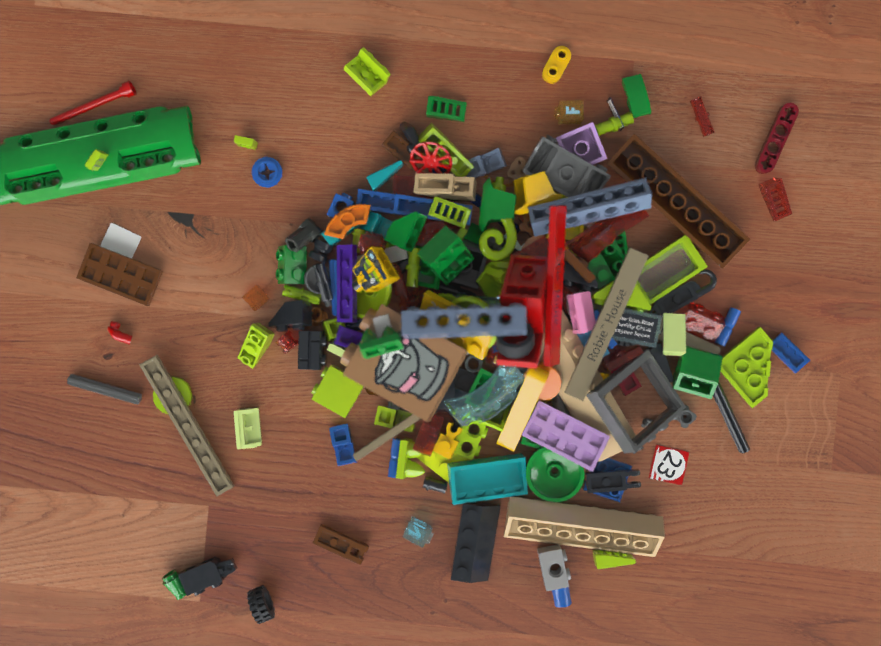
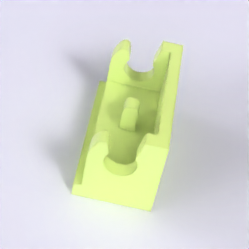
M663 313V355L682 356L686 353L685 314Z
M259 407L235 410L234 422L237 449L261 446Z

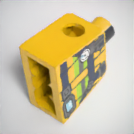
M369 248L354 266L353 272L357 279L352 283V287L357 292L362 290L365 292H377L400 279L383 248Z

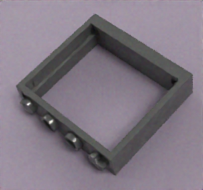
M649 349L637 352L586 394L624 454H635L637 451L643 450L644 444L654 440L656 434L666 429L671 420L680 417V412L686 408ZM641 366L667 406V409L631 439L604 396Z

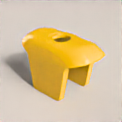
M545 172L515 179L513 181L516 195L514 214L528 213V207L560 200L563 194L554 192Z

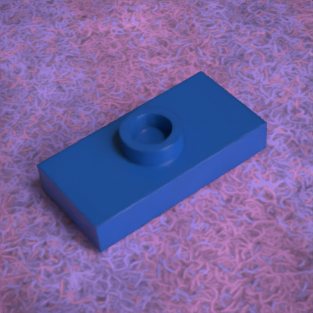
M782 332L772 340L773 348L771 351L795 374L810 361Z

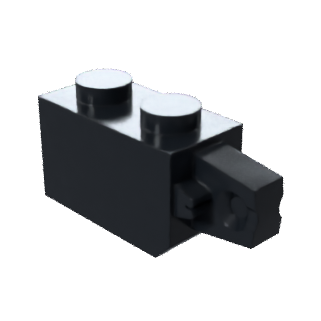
M212 557L184 569L178 576L186 595L189 596L194 593V596L203 593L205 588L210 586L216 588L222 585V581L227 575L234 572L237 566L233 558L221 561L218 557Z

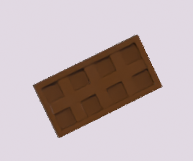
M90 243L76 278L145 306H150L163 271Z

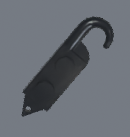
M702 270L699 274L709 275V284L701 288L694 281L686 282L655 301L648 314L662 315L663 313H673L697 300L715 288L717 284L716 275L711 270Z

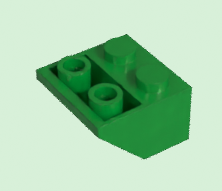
M446 226L417 253L428 268L446 286L474 260V257L460 237Z
M614 236L576 256L577 258L582 257L587 262L589 270L596 277L597 289L615 280L625 258Z
M686 346V353L680 356L673 373V389L712 399L719 382L723 356Z

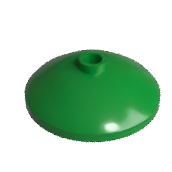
M541 447L532 454L527 463L526 479L530 489L539 498L549 502H562L572 498L580 490L584 481V467L545 447ZM553 467L558 468L556 473L551 471Z

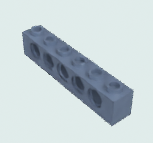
M646 178L528 207L534 237L549 233L550 206H567L566 229L651 208V191Z
M494 304L489 305V308L471 305L468 306V309H460L459 306H449L448 309L441 310L439 307H428L427 310L411 307L407 308V311H402V336L405 339L527 335L526 307H522L521 304H510L509 307H501V305ZM508 315L511 317V321L508 324H502L500 318ZM483 316L490 317V322L486 325L479 323L480 318ZM462 317L470 318L467 325H460L459 320ZM422 318H427L429 320L428 324L420 327L419 321ZM441 318H449V322L447 325H439V321Z

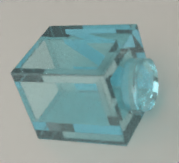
M412 516L402 537L423 548L425 543H430L434 534L431 533L432 526Z

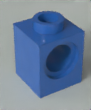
M345 193L341 195L335 194L327 215L333 218L339 213L337 207L340 203H346L347 207L355 205L356 203L352 201L353 197Z

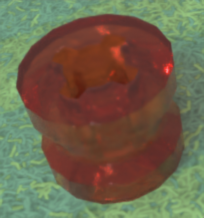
M291 331L286 332L275 342L277 346L282 347L284 354H287L298 345V339L293 338Z

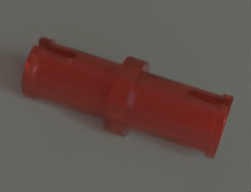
M702 96L689 101L696 116L694 118L695 122L698 121L702 136L705 137L715 133L709 119L710 113L706 111Z

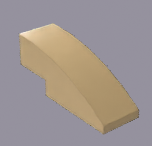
M416 173L414 193L450 200L475 201L477 182L474 177H455L454 174Z

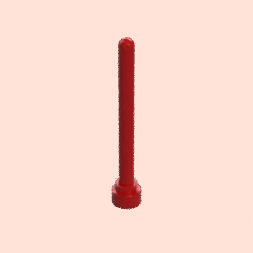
M126 81L121 84L122 86L118 90L50 118L49 122L51 125H56L122 96L124 98L137 95L135 87L131 81Z

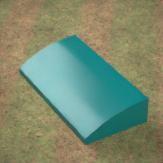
M522 453L447 463L453 505L528 494L526 457Z

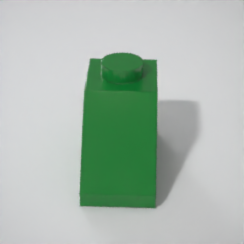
M415 211L393 221L387 230L384 240L403 250L412 252L428 216Z

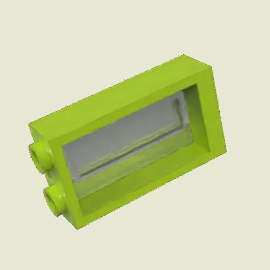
M683 235L647 258L636 284L651 305L708 266L691 240L686 235Z

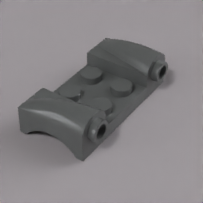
M548 134L546 137L541 136L522 169L529 176L545 172L552 188L566 197L600 190L611 177V175L606 173L607 168L600 164L594 166L557 145V140Z

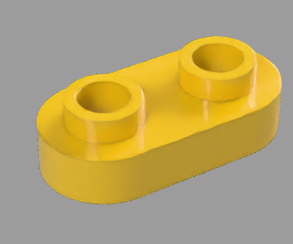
M558 46L553 50L542 72L545 82L554 84L560 80L571 59V52L567 47ZM564 53L565 57L560 58L558 54ZM550 70H555V71H556V74H555V75H551V74L549 73V71H550Z

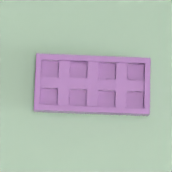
M538 401L522 433V436L592 472L610 436L541 401Z

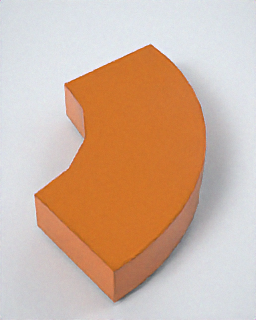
M357 204L343 209L330 220L324 235L344 239L346 233L352 227L367 225L371 205Z

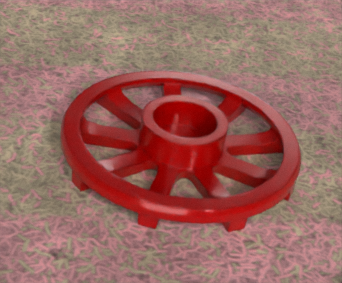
M432 141L418 143L410 153L409 161L416 171L415 173L426 174L422 171L428 168V174H432V169L438 174H449L452 169V157L448 150L439 143ZM427 144L436 146L434 152H429ZM423 145L426 154L424 155L417 148ZM439 148L444 150L446 155L439 157L437 154ZM414 153L423 159H414ZM449 158V165L439 162ZM415 163H423L424 165L418 168ZM438 166L445 168L447 170L444 173H442L439 170Z

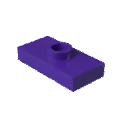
M339 325L334 344L346 348L350 343L358 345L362 340L363 333Z

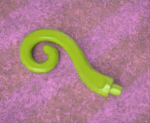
M496 177V182L491 183L492 187L506 191V185L503 184L504 178ZM500 219L507 235L506 244L502 250L494 251L489 248L487 243L489 237H494L496 244L501 245L504 240L501 231L490 228L481 234L479 247L487 259L502 261L513 252L516 246L517 232L512 219Z

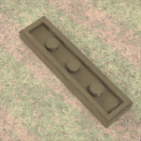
M412 414L353 454L356 461L362 459L421 420V418Z

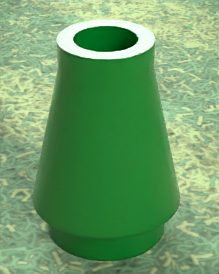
M172 570L162 577L164 581L162 584L177 600H180L186 596V593L178 576L179 572L177 573L176 570Z

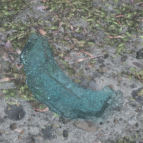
M499 365L494 374L482 386L462 397L446 399L444 404L461 426H468L469 423L474 421L482 423L495 417L511 404L518 394L516 391L518 386L524 382L525 377L517 367Z

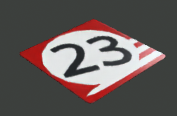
M656 445L649 478L682 485L689 452Z

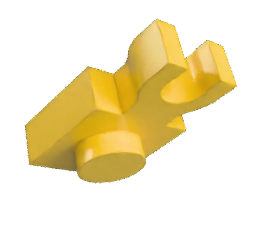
M449 422L446 427L447 433L440 434L433 449L434 452L449 460L459 444V441L455 440V438L463 430V428L458 427L457 432H453L451 427L454 423Z

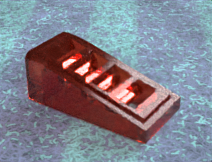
M775 177L758 184L773 221L792 214L782 178ZM775 193L778 194V196H775V197L772 198V195H773V194H775ZM781 201V203L774 205V202ZM784 208L783 211L776 212L777 209Z

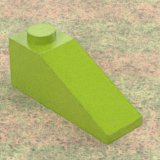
M432 122L418 136L419 142H436L448 150L453 162L451 172L455 176L465 177L474 168V165ZM427 144L429 151L434 152L436 146ZM439 148L437 152L439 157L446 155L445 151ZM449 158L441 160V162L449 165Z

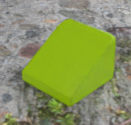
M337 318L324 321L322 324L328 342L335 340L339 325L346 327L344 322H337Z

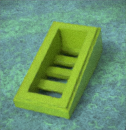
M435 196L428 215L465 229L472 210ZM440 202L442 203V206L439 211V214L435 213V211L438 206V203ZM446 205H447V206H450V207H449L448 212H447V215H446V217H445V216H442V215H443L444 209H445V207H446ZM453 208L457 209L454 218L450 219ZM460 211H463L464 214L461 222H458L457 219Z
M592 550L594 564L597 569L636 563L632 554Z

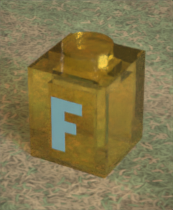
M583 100L560 101L558 107H555V119H558V124H581L584 120Z

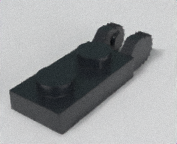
M638 469L585 473L587 493L622 491L628 488L641 487V482L639 481L626 482V476L640 475V470Z

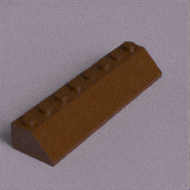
M635 134L628 139L607 163L626 182L646 178L651 191V204L721 268H724L750 240Z

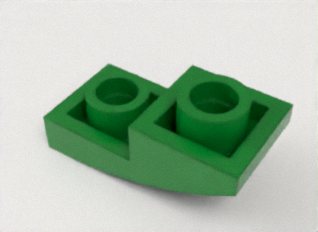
M638 74L622 78V86L627 96V105L633 118L651 114L649 97L642 75Z

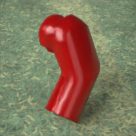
M111 321L107 331L112 338L130 344L132 335L121 332L119 330L120 323Z

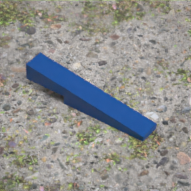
M358 189L356 205H371L370 211L402 216L416 211L428 216L427 219L443 221L428 215L433 203L432 199ZM438 203L435 213L439 214L442 203ZM458 204L471 210L473 207L471 205ZM446 205L442 216L446 217L450 206ZM453 208L450 219L454 218L457 209ZM460 211L457 219L458 222H461L464 214L463 211ZM472 211L466 225H470Z

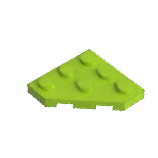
M757 327L723 355L720 371L751 408H754L768 396L767 387L768 377H770V357L773 341L761 327Z

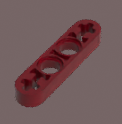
M790 102L780 107L755 162V169L758 173L767 174L775 168L799 113L796 104ZM790 108V113L792 114L786 118V121H784L783 119L787 115V112L785 110ZM777 125L784 126V135H779L776 132ZM770 142L777 145V151L774 153L768 149ZM768 156L771 157L768 159L766 164L769 167L763 169V165L761 163L766 161Z

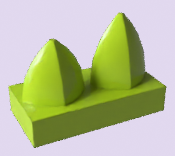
M404 438L400 440L396 478L398 479L417 477L425 473L422 466L410 460V458L419 457L424 453L422 447L413 442V439Z

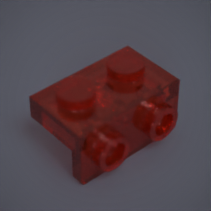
M598 222L571 246L572 252L589 263L602 250L614 242L616 239L614 226L610 224L608 227H605Z
M691 302L688 304V310L685 313L686 332L714 344L725 327L723 315L717 311L712 312L699 303Z

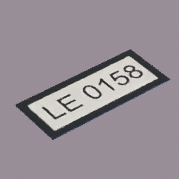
M610 97L607 103L614 117L620 119ZM621 121L622 127L619 128L620 131L624 128L622 121Z

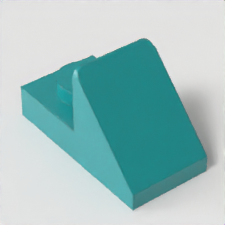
M370 211L367 225H360L359 228L385 239L387 230L393 221Z

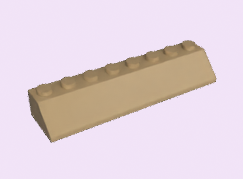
M562 310L560 364L554 366L560 372L562 378L561 389L558 393L573 418L610 436L598 460L600 462L621 452L622 449L587 396L582 401L564 393L584 346L577 334L573 333V328ZM544 335L543 344H542V349H541L540 358H539V361H540V362H544V340H545V335ZM598 370L588 392L603 381ZM608 392L604 396L605 400L630 438L633 439L636 436L611 392Z
M510 497L504 537L655 557L665 538L663 517L653 514L646 515L636 512L617 511L615 509L608 510L598 507L579 506L577 504L570 505L560 502L541 501L539 499Z

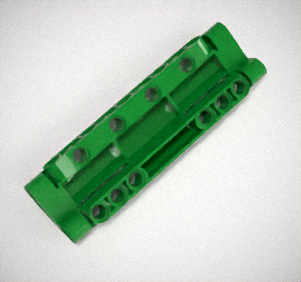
M186 105L172 109L154 107L5 138L3 143L0 144V206L13 202L26 205L173 175L178 173L182 167L201 165L200 153L194 143L193 119L189 106ZM172 147V148H170V149H165V150H160V151H155V152H150V153H145V154H140V155H136V156H131V157L122 158V157H124V156H129V155H133V154H138V153H143V152H148V151H153V150H158V149H163V148ZM94 150H101L108 154V157L98 171L90 170L85 166ZM59 170V171L53 172V173H48V174H43V175H38V176H33V177L18 179V180H14V181H9V180H11V179H16V178H21V177H26V176H31V175H36V174H41V173H46V172H50V171Z

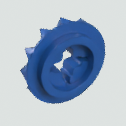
M263 157L254 163L252 177L259 186L270 188L277 185L282 179L283 170L280 163L274 158ZM266 165L270 171H273L269 174V180L266 175L260 174L266 171Z

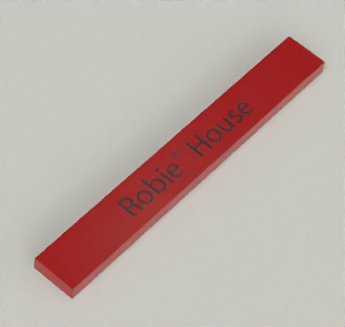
M566 205L550 206L544 366L546 367L560 364Z

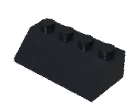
M479 501L462 504L451 569V580L466 583L488 581L501 505Z

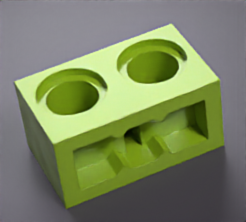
M465 414L460 425L463 430L455 438V440L459 441V444L454 453L473 460L474 456L477 457L481 449L479 445L481 438L485 439L489 428H486L485 424L466 417ZM477 424L479 431L471 433L468 430L469 426ZM470 442L472 444L471 450L464 451L461 448L462 444Z

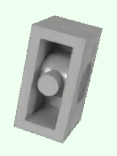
M559 544L537 548L546 591L569 587L568 580H571L569 568L565 569L564 562L567 561L565 549L562 550ZM552 564L560 565L557 570H550Z

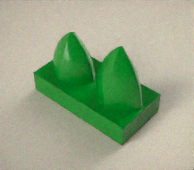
M386 326L380 338L371 329L366 328L361 343L358 344L364 359L404 349L399 334L389 326Z

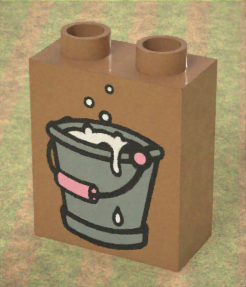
M381 304L378 312L370 308L362 319L360 329L365 331L366 328H369L376 334L372 318L388 314L391 327L399 334L404 349L388 353L385 360H383L382 355L364 359L359 346L350 343L340 361L341 364L347 366L342 375L424 421H431L468 352L445 338L405 339L402 336L401 314Z

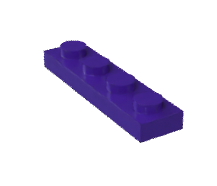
M337 245V322H357V291L352 287V283L357 279L353 272V268L357 264V245Z

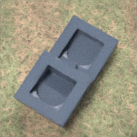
M501 148L469 159L474 168L467 174V177H474L476 179L506 167L507 164Z

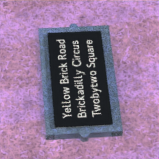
M624 309L611 339L656 348L658 335L661 333L662 316Z

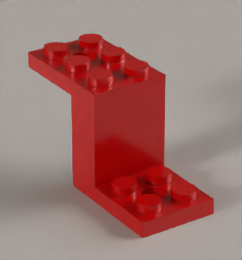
M511 255L500 294L501 307H509L510 304H521L522 307H526L527 323L534 330L535 345L528 355L521 358L506 357L498 351L497 365L535 369L538 367L545 335V286L547 282L548 257ZM508 315L502 316L503 322L511 320V317ZM506 336L503 341L509 344H519L525 341L527 336Z

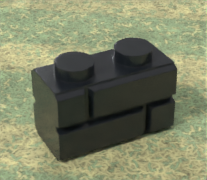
M299 331L298 369L322 370L323 366H326L327 355L323 354L324 347H327V335H324V331Z

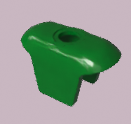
M490 177L483 184L479 228L482 233L490 223L501 222L500 219H512L514 221L516 195L494 189Z

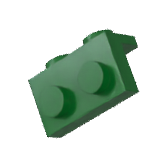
M287 245L279 246L276 251V260L278 261L276 279L278 284L304 285L307 246H304L297 253L290 251Z

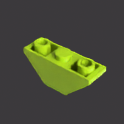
M614 281L591 294V299L595 301L594 304L604 305ZM636 284L625 308L632 309L631 312L643 314V312L651 311V305Z
M253 323L238 355V359L253 369L270 346L275 333L260 323Z

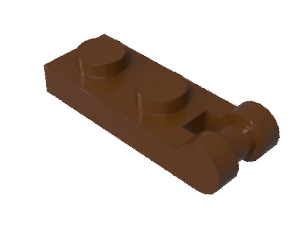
M322 524L313 541V544L357 564H362L364 560L363 555L369 549L368 544L359 542ZM352 547L358 549L356 554L351 552Z

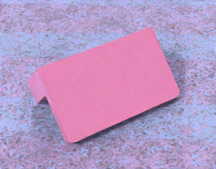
M590 291L567 295L573 333L582 334L592 331L596 321Z

